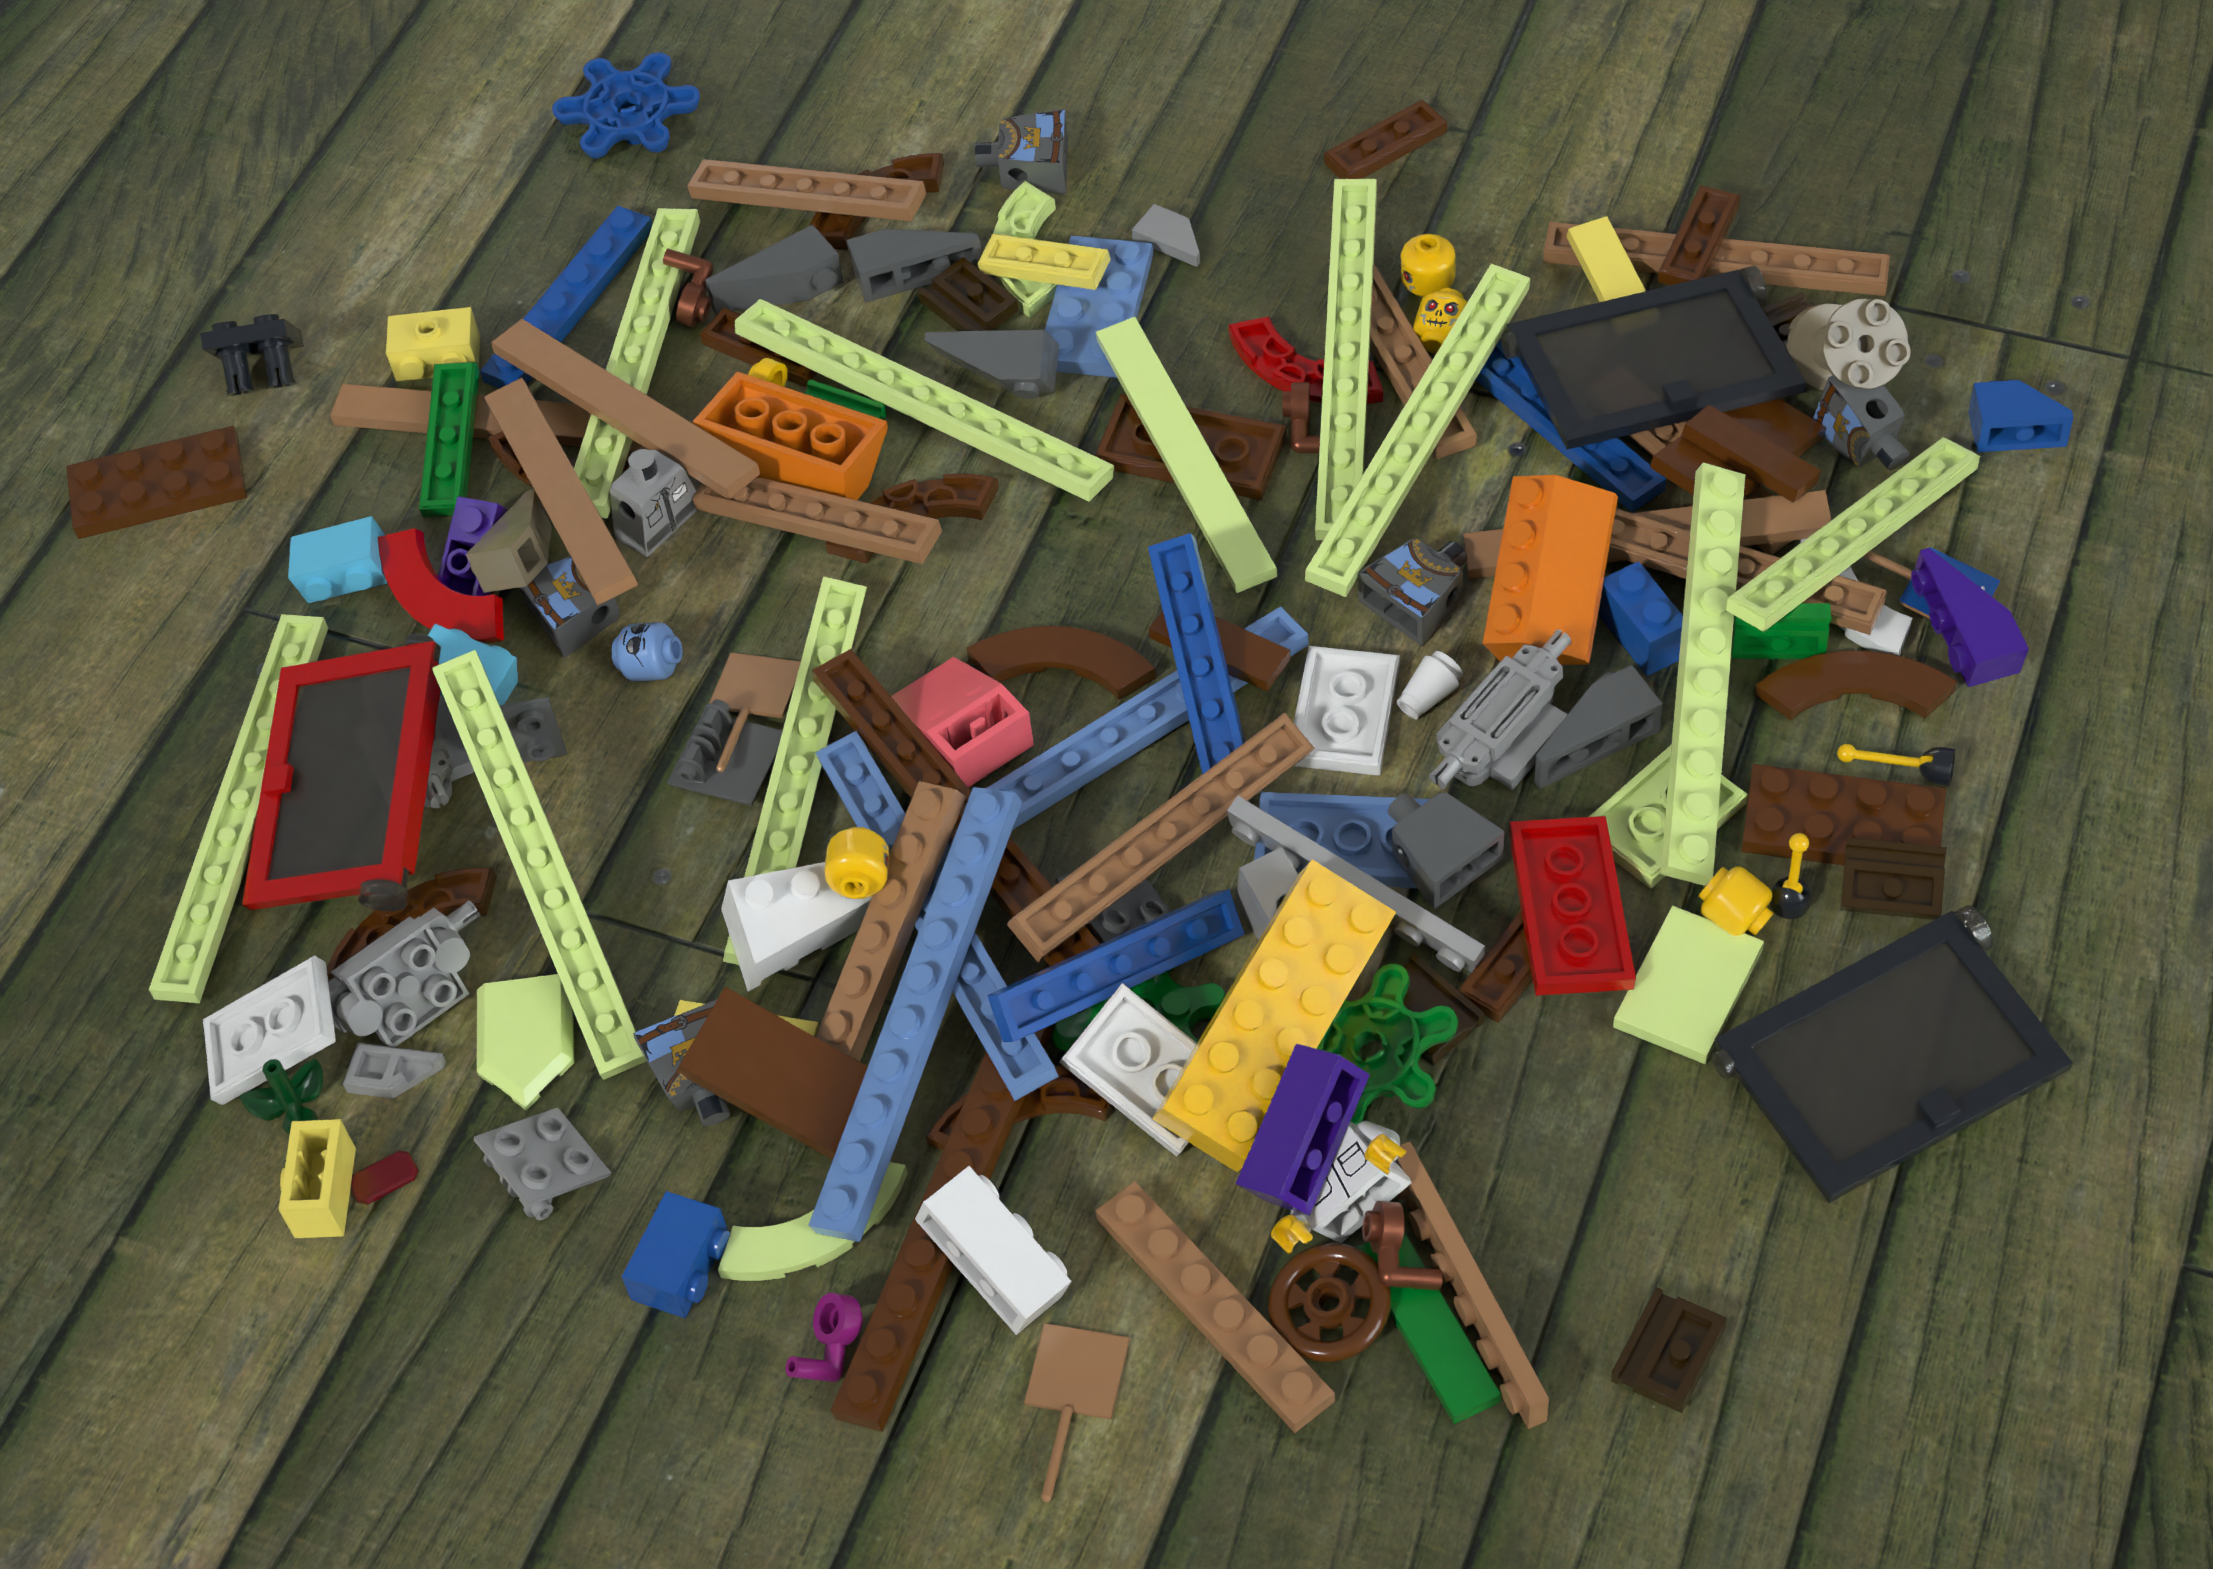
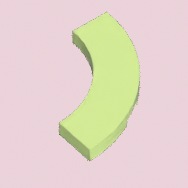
M1024 181L1009 196L1000 209L993 234L1035 239L1043 222L1056 210L1055 199ZM996 276L999 285L1018 299L1020 311L1029 318L1054 298L1057 284Z
M889 1163L863 1234L874 1224L878 1225L893 1206L908 1174L906 1165ZM814 1210L797 1219L773 1226H733L718 1272L721 1278L739 1281L780 1279L785 1277V1273L798 1271L812 1265L820 1267L853 1248L852 1243L855 1241L816 1234L808 1226Z

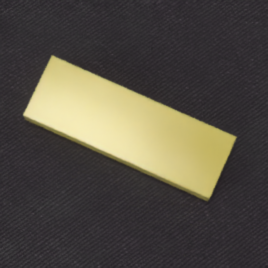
M1607 216L1568 229L1567 239L1599 302L1646 291ZM1657 311L1611 321L1610 323L1619 339L1658 326L1660 317Z
M992 234L978 261L979 270L987 275L1096 290L1110 262L1108 249Z

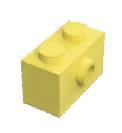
M471 307L388 316L386 355L395 380L405 381L432 378L434 364L476 362L479 368L480 333Z
M341 1119L292 1121L285 1168L282 1169L280 1177L281 1196L279 1212L294 1238L344 1236L356 1148Z

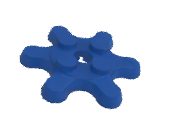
M657 52L647 55L642 63L631 71L616 70L607 59L596 58L587 62L583 68L585 78L592 84L589 91L581 96L558 99L553 104L552 111L553 115L564 125L581 123L590 125L588 131L580 139V146L591 158L596 159L605 156L614 144L622 140H626L627 143L633 145L642 143L648 151L658 153L666 149L670 138L669 130L662 122L669 116L695 111L699 104L700 94L699 90L691 85L671 87L663 83L671 69V59L665 53ZM632 104L637 105V107H636V106H632V107L627 108V109H621L620 112H619V110H618L619 108L629 107V106H631Z

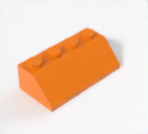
M738 371L692 421L694 425L758 463L760 475L757 477L853 500H858L869 487L888 429V424L885 420Z
M1555 474L1513 476L1482 643L1500 662L1505 656L1512 659L1524 644L1541 648L1554 634V631L1559 629L1562 630V635L1565 632L1572 642L1557 658L1558 662L1561 665H1589L1618 496L1614 492Z

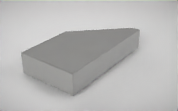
M1153 204L1132 229V239L1134 241L1152 243L1153 249L1195 267L1200 265V252L1189 218Z
M357 1043L343 1085L347 1093L393 1099L444 1069L446 1060L442 1053Z

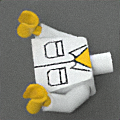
M1368 1121L1357 1125L1350 1122L1310 1216L1291 1210L1290 1215L1283 1217L1273 1227L1271 1237L1288 1255L1293 1252V1247L1299 1240L1305 1244L1312 1240L1311 1229L1339 1243L1346 1240L1363 1225L1366 1211H1372L1377 1201L1390 1202L1412 1183L1408 1175L1395 1162L1398 1156L1403 1157L1406 1154V1150L1400 1147L1399 1135L1393 1130Z

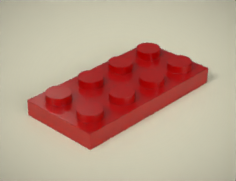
M1606 816L1510 822L1508 833L1535 996L1634 990L1636 976Z

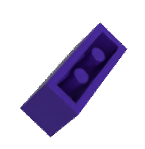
M1296 1043L1235 1184L1268 1203L1310 1216L1370 1074L1340 1055Z

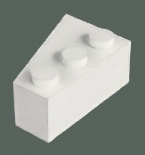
M825 862L728 880L721 910L747 991L749 992L761 985L763 979L783 968L786 971L797 965L799 959L819 948L824 950L858 931L872 896L864 899H850L833 891L825 880Z

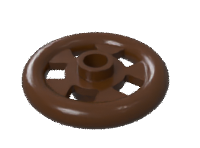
M1339 1243L1313 1246L1291 1258L1277 1274L1269 1295L1270 1322L1272 1327L1301 1357L1316 1362L1346 1360L1367 1349L1383 1331L1391 1308L1390 1286H1385L1380 1282L1378 1263L1364 1251ZM1342 1265L1350 1267L1359 1273L1353 1285H1349L1344 1280L1335 1277ZM1314 1269L1321 1278L1313 1282L1307 1292H1304L1296 1283L1307 1272ZM1336 1298L1339 1300V1305L1331 1311L1323 1310V1305L1328 1299ZM1357 1298L1370 1299V1307L1365 1319L1352 1317L1355 1312ZM1304 1305V1310L1310 1322L1296 1328L1289 1311ZM1343 1326V1338L1334 1341H1322V1328L1333 1329Z

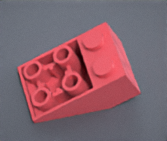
M952 657L891 696L968 788L1034 746L1029 712L1000 682L955 657Z

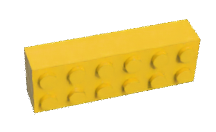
M1312 859L1296 877L1152 1120L1235 1172L1240 1171L1296 1043L1315 1049L1318 1047L1396 911Z

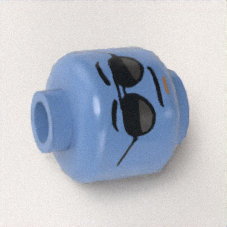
M662 622L629 624L620 631L619 636L612 643L613 664L629 681L639 682L668 679L674 673L677 663L681 661L683 654L680 639L674 635L671 628Z

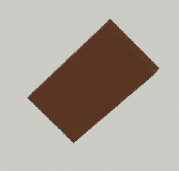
M1120 394L1095 456L1113 464V471L1175 483L1128 396ZM1186 406L1235 495L1262 500L1287 436L1286 426Z
M1780 398L1723 412L1797 457L1821 441L1826 430L1825 426ZM1680 436L1653 455L1650 468L1693 496L1695 473L1702 463L1742 473L1683 436ZM1746 474L1744 497L1762 485Z
M724 987L678 1066L676 1073L833 1160L868 1066L729 988Z

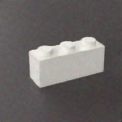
M970 1166L925 1200L915 1218L917 1223L1016 1335L1057 1302L1072 1282L1067 1277V1270L1063 1262L1054 1253L1043 1250L1033 1238L1032 1229L1026 1220L1017 1213L1011 1214L999 1200V1193L994 1184L983 1175L978 1176Z

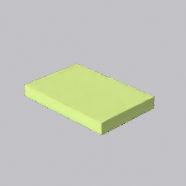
M1671 745L1589 816H1606L1614 861L1650 889L1666 876L1660 874ZM1721 775L1717 830L1747 804L1748 798L1746 792L1723 775Z
M1672 906L1636 975L1634 990H1628L1614 1017L1613 1028L1706 1064L1716 1045L1715 1038L1721 1035L1763 951L1764 941L1745 933L1739 936L1731 935L1706 918Z

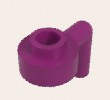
M831 1292L825 1294L819 1300L814 1311L813 1329L819 1342L825 1344L824 1360L791 1356L787 1360L785 1367L786 1374L789 1377L826 1382H837L842 1378L845 1346L854 1341L863 1324L861 1308L855 1297Z

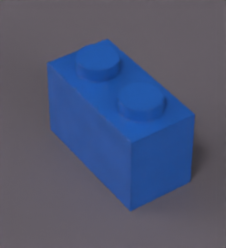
M1638 561L1604 577L1598 616L1643 673L1648 676L1678 662L1683 615Z
M668 1191L665 1192L621 1276L632 1301L686 1319L693 1303H698L703 1298L708 1285V1273L715 1259L720 1260L730 1237V1232L727 1229L721 1209Z

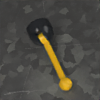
M1843 744L1838 748L1837 755L1841 761L1846 763L1859 759L1917 767L1928 782L1936 785L1950 786L1954 771L1956 749L1932 747L1924 752L1920 758L1856 750L1851 744Z
M1802 833L1792 835L1789 840V846L1793 850L1789 876L1779 879L1772 888L1770 906L1775 914L1785 919L1802 917L1808 911L1811 894L1809 887L1804 880L1799 878L1802 854L1809 847V839Z

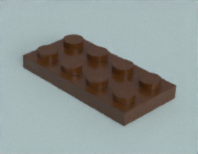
M234 425L66 466L72 525L78 539L247 498L239 437Z
M1753 764L1741 852L1792 859L1793 850L1789 846V840L1796 833H1802L1809 839V847L1803 852L1802 860L1843 866L1847 838L1941 847L1946 788Z

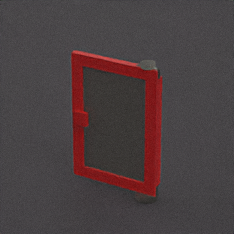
M411 634L407 636L405 646L281 668L242 906L249 910H257L359 895V903L370 909L398 911L406 907L408 875L415 874L441 692L432 669L440 665L441 646L434 642L433 638L424 634Z

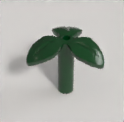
M312 1059L304 1064L290 1081L279 1060H268L264 1063L262 1071L271 1088L255 1089L240 1095V1100L248 1112L260 1119L270 1121L286 1112L282 1128L290 1135L292 1121L317 1120L316 1112L302 1106V1103L313 1101L321 1093L323 1086L321 1064L317 1059Z

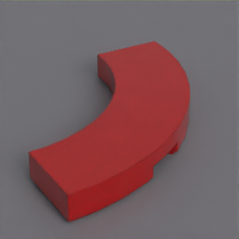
M1270 316L1228 324V333L1233 347L1244 363L1256 375L1282 391H1291L1292 382H1309L1310 401L1322 403L1324 359H1318L1315 362L1296 353V348L1290 345L1277 332ZM1373 360L1369 361L1367 404L1383 402V389Z
M413 528L378 537L379 556L387 583L401 606L415 620L429 629H432L434 624H437L449 630H461L471 639L481 643L504 641L503 599L495 594L486 596L464 595L444 585L438 579L439 576L429 561L424 542V532Z

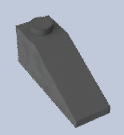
M812 224L705 279L709 298H711L712 309L715 313H719L723 308L731 311L749 309L759 299L773 305L809 301L843 283L838 253Z
M883 229L847 240L852 270L865 303L932 284L933 278L962 257L979 269L978 261L982 255L980 238L976 233Z
M1046 330L925 332L924 340L939 355L1012 392L1017 397L1034 399L1039 396V393H1054L1059 344Z
M1633 665L1618 672H1609L1600 677L1597 682L1591 684L1536 754L1535 784L1539 789L1660 732L1663 703Z

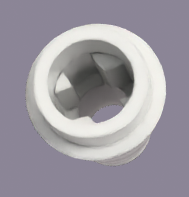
M1435 651L1431 656H1424L1402 692L1401 697L1397 700L1399 708L1406 715L1417 720L1422 714L1459 688L1458 681L1463 676L1461 668L1452 658L1440 651Z

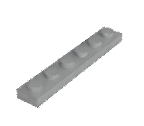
M1237 795L1227 810L1230 825L1233 826L1231 831L1239 839L1251 846H1256L1259 842L1272 851L1282 847L1295 870L1298 867L1303 869L1313 859L1396 911L1390 922L1396 926L1394 929L1395 933L1414 946H1419L1422 942L1436 950V958L1447 967L1457 972L1465 968L1472 973L1484 958L1485 946L1242 797Z

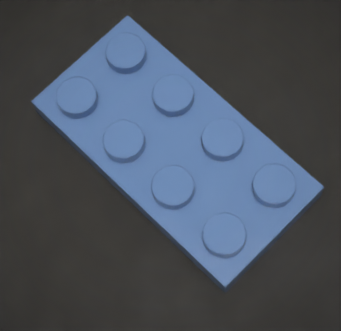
M1071 236L1069 244L1108 249L1110 262L1096 290L1057 285L1045 330L1059 344L1056 372L1117 378L1097 342L1096 332L1132 317L1137 319L1153 259V244Z
M1261 792L1259 805L1261 810L1384 885L1398 888H1417L1395 859L1392 852V829L1397 822L1388 815V808L1396 798ZM1413 798L1421 806L1430 800ZM1258 842L1255 847L1254 860L1272 852V850ZM1298 867L1296 870L1297 874H1299L1303 869Z

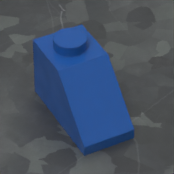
M2020 380L1989 381L1973 384L1968 414L1977 452L2067 447L2073 422L2072 410Z

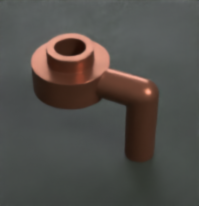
M667 248L663 258L664 265L694 274L691 283H687L683 289L676 313L677 323L694 328L698 321L705 322L710 311L711 298L706 297L707 286L705 279L711 277L713 265L708 260Z
M1292 382L1291 391H1283L1282 399L1283 417H1291L1292 450L1296 453H1319L1320 436H1309V382Z
M1377 1201L1373 1210H1367L1364 1215L1362 1234L1364 1241L1370 1242L1372 1251L1378 1253L1380 1282L1390 1287L1439 1291L1443 1280L1441 1270L1399 1266L1398 1252L1404 1234L1403 1207L1398 1202Z

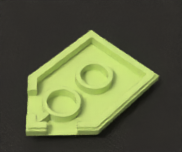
M558 974L484 983L477 989V1073L491 1085H496L511 1096L515 1103L527 1111L540 1098L539 1093L557 1075L559 1077L562 1076L575 1063L574 1011Z

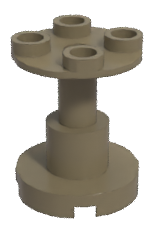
M1856 299L1843 305L1827 303L1809 307L1793 319L1789 327L1791 331L1788 335V342L1784 343L1785 348L1805 379L1806 387L1819 391H1824L1828 377L1832 375L1837 380L1853 388L1871 389L1882 386L1897 375L1901 366L1908 361L1911 353L1908 344V334L1903 320L1887 302L1881 299Z

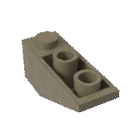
M534 489L527 490L466 553L471 570L476 575L484 593L528 586L548 564L552 525Z

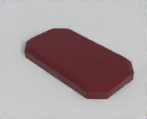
M398 1150L353 1174L351 1190L358 1203L368 1205L414 1181L419 1170L409 1152Z

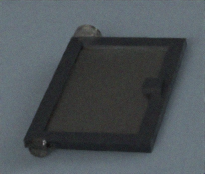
M1750 266L1740 270L1509 323L1506 327V333L1501 335V344L1505 357L1507 359L1519 357L1567 450L1688 421L1708 405L1721 412L1804 393L1806 389L1805 379L1762 309L1766 305L1767 292L1763 275L1757 266Z
M1965 905L1954 912L1946 913L1715 1038L1714 1046L1718 1051L1712 1053L1711 1059L1719 1075L1724 1080L1737 1076L1828 1203L2069 1071L2072 1067L2073 1062L1986 954L1985 951L1993 946L1992 934L1982 915L1970 905Z

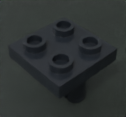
M267 314L254 317V324L238 326L235 321L216 323L211 325L212 331L200 333L203 350L222 361L227 395L236 396L241 395V392H244V394L254 392L247 356L264 354L269 388H283L282 384H285L286 387L296 384L293 378L288 349L304 347L301 330L287 320L279 319L278 314Z

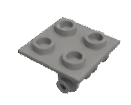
M558 1107L474 1136L475 1143L485 1154L484 1162L486 1165L495 1169L500 1176V1182L504 1187H508L507 1190L512 1197L520 1198L519 1201L524 1206L525 1214L528 1217H535L537 1220H543L552 1213L553 1206L551 1202L553 1197L611 1176L610 1170Z

